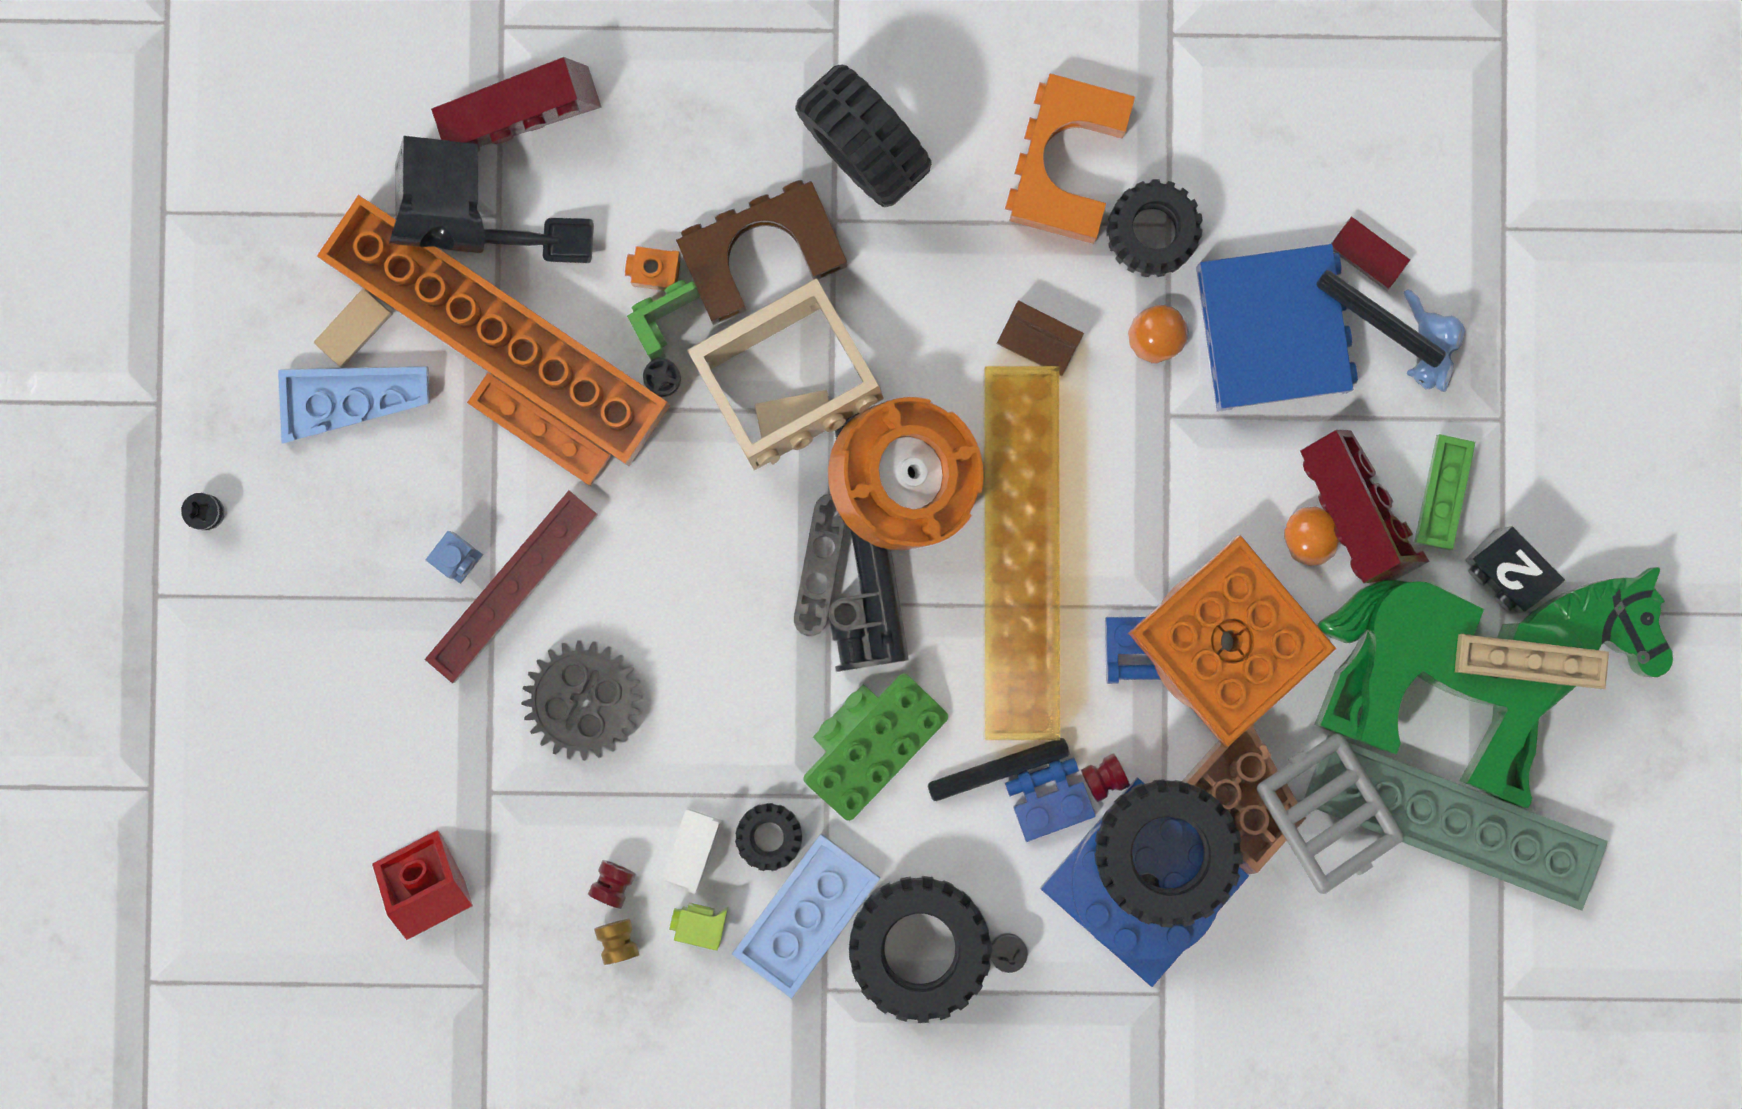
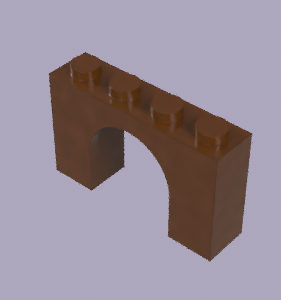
M802 180L792 182L782 188L784 193L770 199L769 195L766 194L755 198L748 203L750 208L736 213L735 209L725 211L715 217V223L704 228L701 224L693 225L681 232L682 237L676 239L713 325L747 311L730 273L729 258L733 245L738 238L753 228L769 226L788 233L797 243L813 280L816 278L819 280L847 267V260L812 181L805 184Z

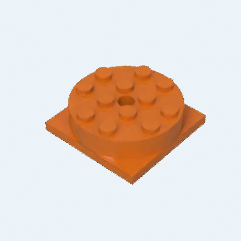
M1241 535L1236 536L1195 574L1174 586L1162 600L1161 604L1128 633L1154 663L1156 671L1168 691L1184 705L1193 709L1224 747H1229L1336 650V647ZM1223 632H1228L1233 638V646L1230 651L1220 650L1223 647L1221 645Z

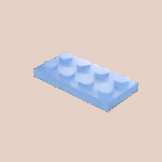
M820 834L741 940L732 955L792 999L880 880V877L824 835Z

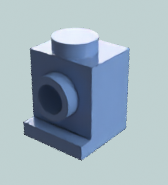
M447 531L425 560L446 577L455 579L461 584L483 554L455 532Z

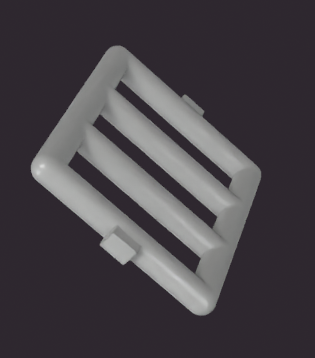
M1340 733L1332 735L1306 753L1304 751L1298 752L1288 759L1290 764L1257 786L1258 794L1314 887L1321 894L1328 893L1355 873L1357 875L1364 874L1374 867L1371 862L1403 840L1402 831L1346 738ZM1336 751L1347 771L1286 811L1275 791ZM1353 784H1356L1366 803L1306 843L1296 828L1295 823ZM1372 816H1375L1386 835L1325 875L1314 856Z

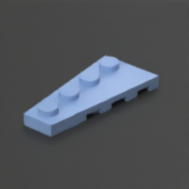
M428 366L278 370L282 444L430 403Z

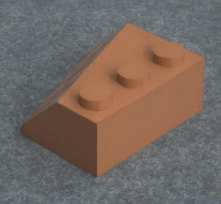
M1254 724L1229 747H1224L1218 741L1182 780L1210 793L1229 811L1242 840L1240 842V849L1243 852V864H1240L1239 867L1247 874L1258 873L1286 842L1284 835L1257 792L1258 784L1278 770L1271 759L1268 748L1262 743L1254 729ZM1288 784L1275 791L1286 811L1298 803ZM1306 816L1295 823L1296 828L1302 824Z

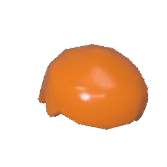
M1156 305L1147 308L1132 321L1128 331L1130 347L1139 358L1148 362L1159 363L1169 360L1183 350L1188 340L1187 322L1181 313L1173 307Z
M1314 506L1301 508L1290 516L1284 529V539L1291 557L1295 561L1307 566L1325 564L1335 556L1340 542L1335 535L1334 527L1336 525L1330 513Z

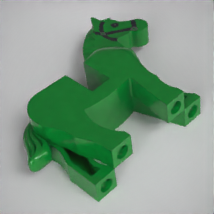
M1659 567L1648 568L1635 578L1606 579L1564 592L1532 611L1521 623L1502 624L1497 636L1499 639L1599 650L1604 643L1611 650L1626 654L1632 671L1642 677H1660L1670 670L1673 663L1672 650L1659 625L1661 604L1665 602L1655 589L1660 573ZM1384 580L1373 583L1357 591L1342 607L1319 621L1317 625L1328 637L1343 643H1353L1357 640L1358 642L1348 659L1335 671L1314 725L1397 755L1401 745L1398 731L1400 704L1407 688L1418 676L1427 683L1449 694L1472 702L1493 706L1492 724L1459 781L1483 790L1486 794L1529 809L1532 801L1529 773L1536 755L1539 718L1576 686L1455 672L1458 634L1474 636L1484 609L1427 582ZM1363 704V710H1362V714H1361V718H1360V722H1359V726H1358L1357 716H1358L1359 709H1360L1361 705Z

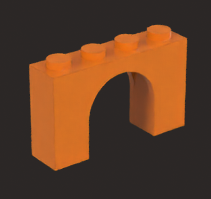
M1051 73L1046 84L1039 82L1034 104L1040 105L1037 119L1029 118L1024 139L1031 140L1027 154L1020 153L1014 173L1021 176L1018 190L1010 188L1005 206L1006 210L1012 211L1009 221L1094 244L1098 236L1106 203L1071 194L1057 187L1046 173L1043 161L1044 149L1055 135L1071 128H1084L1122 139L1127 129L1135 96Z

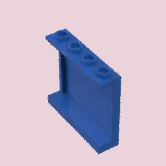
M1332 244L1200 262L1196 266L1217 412L1232 410L1236 407L1336 393L1347 394L1354 390L1353 384H1356L1358 381L1355 362H1349L1348 347H1352V334L1350 326H1344L1342 311H1346L1347 308L1316 285L1326 270L1333 272L1335 275L1341 274L1339 253H1333Z

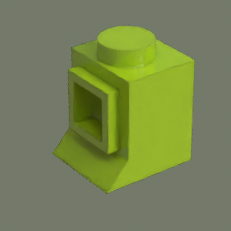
M689 903L688 907L683 906L682 909L674 908L669 930L676 931L674 941L718 951L729 907L716 914L714 913L715 908Z

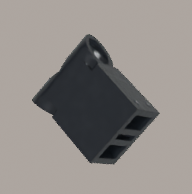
M403 136L395 163L396 221L389 244L416 247L434 246L446 250L482 253L485 245L483 221L477 210L478 144Z

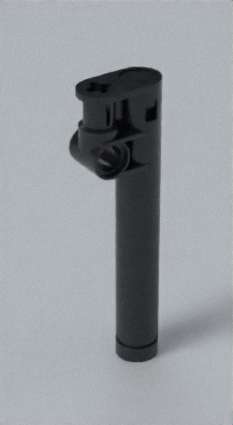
M859 413L846 419L845 424L835 430L836 439L846 424ZM851 530L861 595L837 599L829 609L832 639L837 642L840 664L835 666L836 672L909 660L892 552L890 549L881 548L865 541ZM841 604H850L856 610V618L849 625H842L835 619V610ZM849 642H852L854 653L853 660H851L848 645Z

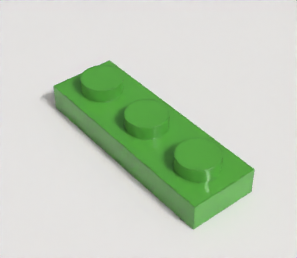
M1441 434L1436 435L1414 543L1449 551L1453 550L1475 447L1474 441Z

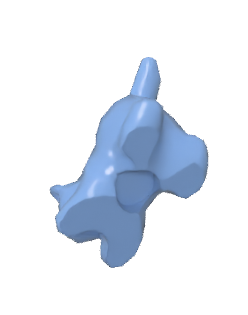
M1411 290L1404 291V296L1418 323V332L1446 352L1444 360L1438 367H1431L1421 360L1415 368L1407 371V375L1414 377L1415 381L1422 385L1425 390L1432 389L1436 385L1437 389L1446 392L1454 365L1451 360V354L1462 345L1465 335L1464 326L1455 316L1444 317L1437 313H1426L1419 297Z

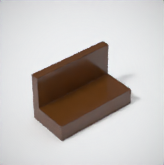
M1018 300L996 344L1063 376L1084 333Z

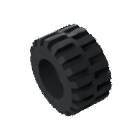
M1152 179L1150 183L1145 184L1144 181L1137 183L1134 188H1129L1122 194L1109 215V223L1106 228V236H1109L1110 240L1108 246L1110 251H1114L1117 255L1115 258L1119 264L1123 262L1127 265L1128 268L1126 270L1131 273L1137 271L1143 277H1149L1150 275L1161 277L1165 276L1166 273H1173L1189 260L1199 245L1198 242L1203 232V229H1200V224L1203 221L1202 214H1198L1196 210L1198 207L1196 200H1190L1187 197L1189 192L1186 189L1182 188L1179 190L1175 188L1176 183L1167 181L1166 184L1160 183V179ZM1157 209L1166 213L1171 218L1175 226V237L1170 245L1161 249H1153L1143 245L1137 239L1133 230V222L1141 211Z

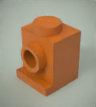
M636 246L635 255H627L625 276L631 277L630 283L634 287L664 291L670 285L678 282L682 256L679 251ZM648 261H656L658 269L654 273H648L645 271V264Z

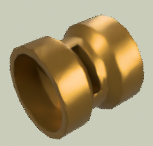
M630 919L619 920L594 928L597 940L602 942V946H604L601 953L604 965L625 961L640 955L637 944L630 940V933L633 930Z

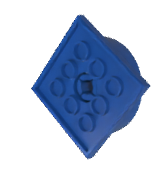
M1137 777L1122 794L1125 795L1132 790V787L1145 783ZM1102 816L1040 889L1148 985L1153 987L1183 951L1190 948L1205 935L1215 920L1218 911L1224 905L1220 903L1213 910L1214 914L1206 919L1201 917L1195 920V924L1183 926L1182 924L1173 925L1172 928L1161 927L1153 923L1149 925L1139 921L1138 918L1131 914H1127L1111 898L1103 886L1095 863V839L1097 831L1100 830L1103 822ZM1162 817L1149 822L1140 830L1133 844L1132 856L1135 868L1140 876L1152 874L1155 877L1156 887L1176 888L1188 883L1198 873L1203 862L1204 849L1202 840L1192 825L1179 818ZM1240 867L1238 870L1240 878L1237 886L1233 885L1228 893L1230 895L1229 899L1249 877Z

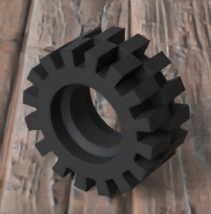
M773 803L759 804L748 810L739 821L735 832V843L739 850V855L749 866L756 867L760 871H777L789 865L796 858L801 848L803 833L800 822L795 817V814L786 809L785 806ZM763 823H774L783 832V843L774 851H764L755 842V831Z

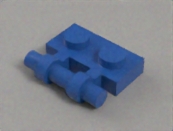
M1075 758L1063 762L1057 760L1048 763L1049 767L1030 774L1028 771L1017 774L1018 778L1005 783L1009 797L1023 792L1027 802L1013 806L1026 842L1096 817L1084 783L1079 782L1069 786L1066 780V776L1079 772ZM1055 781L1057 791L1037 797L1035 787Z

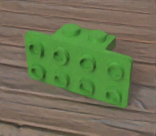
M907 674L899 675L879 697L863 684L857 691L848 696L845 704L831 718L824 721L819 731L813 736L826 753L807 771L803 780L809 788L847 821L853 820L947 722L948 713Z

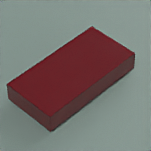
M1352 216L1331 242L1333 252L1339 253L1341 258L1386 291L1391 288L1410 262L1408 257Z

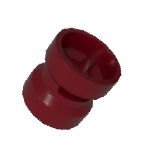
M1114 753L1103 758L1099 768L1089 765L1081 769V773L1096 802L1107 798L1109 789L1111 791L1115 789L1122 791L1130 787L1128 778Z
M602 860L598 869L600 876L597 882L591 885L588 895L604 904L621 909L626 899L624 892L627 886L632 885L636 873L616 863Z

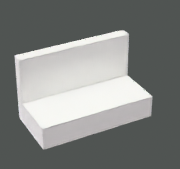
M690 809L685 810L662 880L688 888V892L696 894L721 823L720 819Z

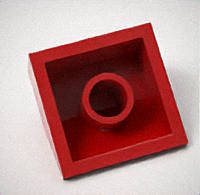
M438 830L372 863L386 914L406 940L473 906L465 880Z

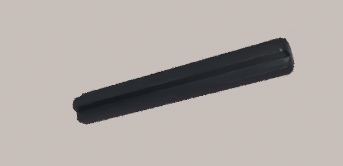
M1326 270L1317 281L1316 285L1319 289L1431 367H1438L1444 360L1446 352L1333 272Z
M1058 738L928 783L931 799L939 801L1066 758L1070 755L1069 747L1064 738Z

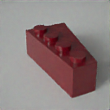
M562 57L431 108L441 140L478 144L479 152L482 146L491 143H504L513 139V136L538 130L546 125L602 107L589 67Z
M1336 429L1300 450L1304 459V471L1315 482L1320 492L1318 495L1319 502L1323 509L1330 513L1336 525L1334 527L1335 535L1339 542L1346 546L1351 556V568L1354 574L1359 579H1362L1363 583L1396 580L1430 562L1423 550L1416 553L1409 542L1408 537L1413 535L1406 521L1401 523L1393 515L1390 509L1394 501L1387 489L1385 490L1381 484L1374 483L1372 477L1376 475V471L1351 430Z

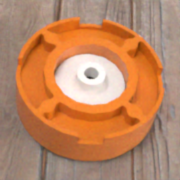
M903 397L873 406L851 419L842 429L833 445L828 467V482L832 500L847 526L859 537L875 546L890 550H910L942 542L956 534L969 521L972 516L970 512L974 506L977 494L982 493L984 478L983 462L973 434L953 411L948 413L939 406L930 403L931 400Z

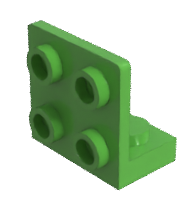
M684 280L678 281L664 290L665 296L654 302L649 297L631 307L633 313L627 315L651 361L666 357L662 348L668 345L655 321L700 297L694 281L688 284Z

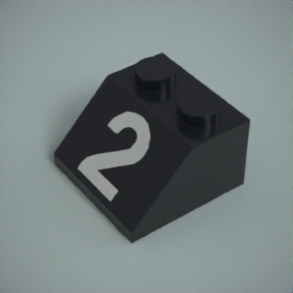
M1513 526L1495 529L1465 559L1471 566L1468 569L1470 575L1483 586L1487 583L1497 593L1494 596L1495 600L1508 612L1512 610L1516 613L1527 611L1565 581Z

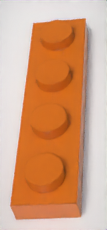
M488 372L467 402L589 486L592 485L611 457L610 454Z

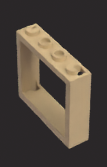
M817 278L687 350L753 470L769 462L774 465L779 461L781 455L792 449L800 450L805 448L817 435L825 431L832 432L839 429L845 424L846 419L857 413H863L870 406L884 399L878 383ZM821 309L863 383L752 444L711 369Z

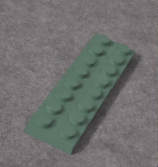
M1349 743L1402 831L1403 843L1583 911L1608 841ZM1336 751L1317 763L1304 799L1347 771ZM1353 784L1317 808V810L1342 819L1365 804L1366 801L1356 784ZM1375 816L1359 825L1386 835Z

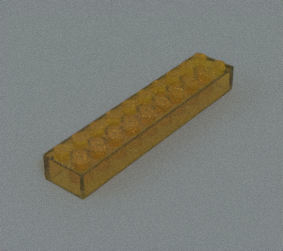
M984 366L983 739L1060 740L1059 366Z

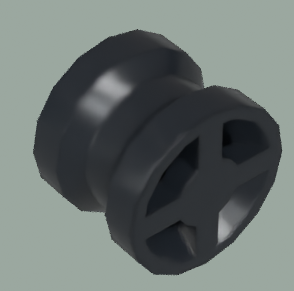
M658 358L653 359L646 365L643 371V381L647 389L659 397H668L679 389L681 374L672 361Z
M194 493L184 500L181 507V516L184 522L191 528L203 531L212 530L222 523L224 507L222 502L215 496L205 493Z
M1012 933L1000 934L994 938L991 943L992 954H990V958L995 967L1006 973L1017 972L1023 968L1027 961L1028 953L1022 939Z

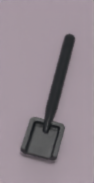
M548 218L544 223V234L530 231L484 229L486 244L543 245L542 256L547 262L590 263L592 260L594 233L592 219Z

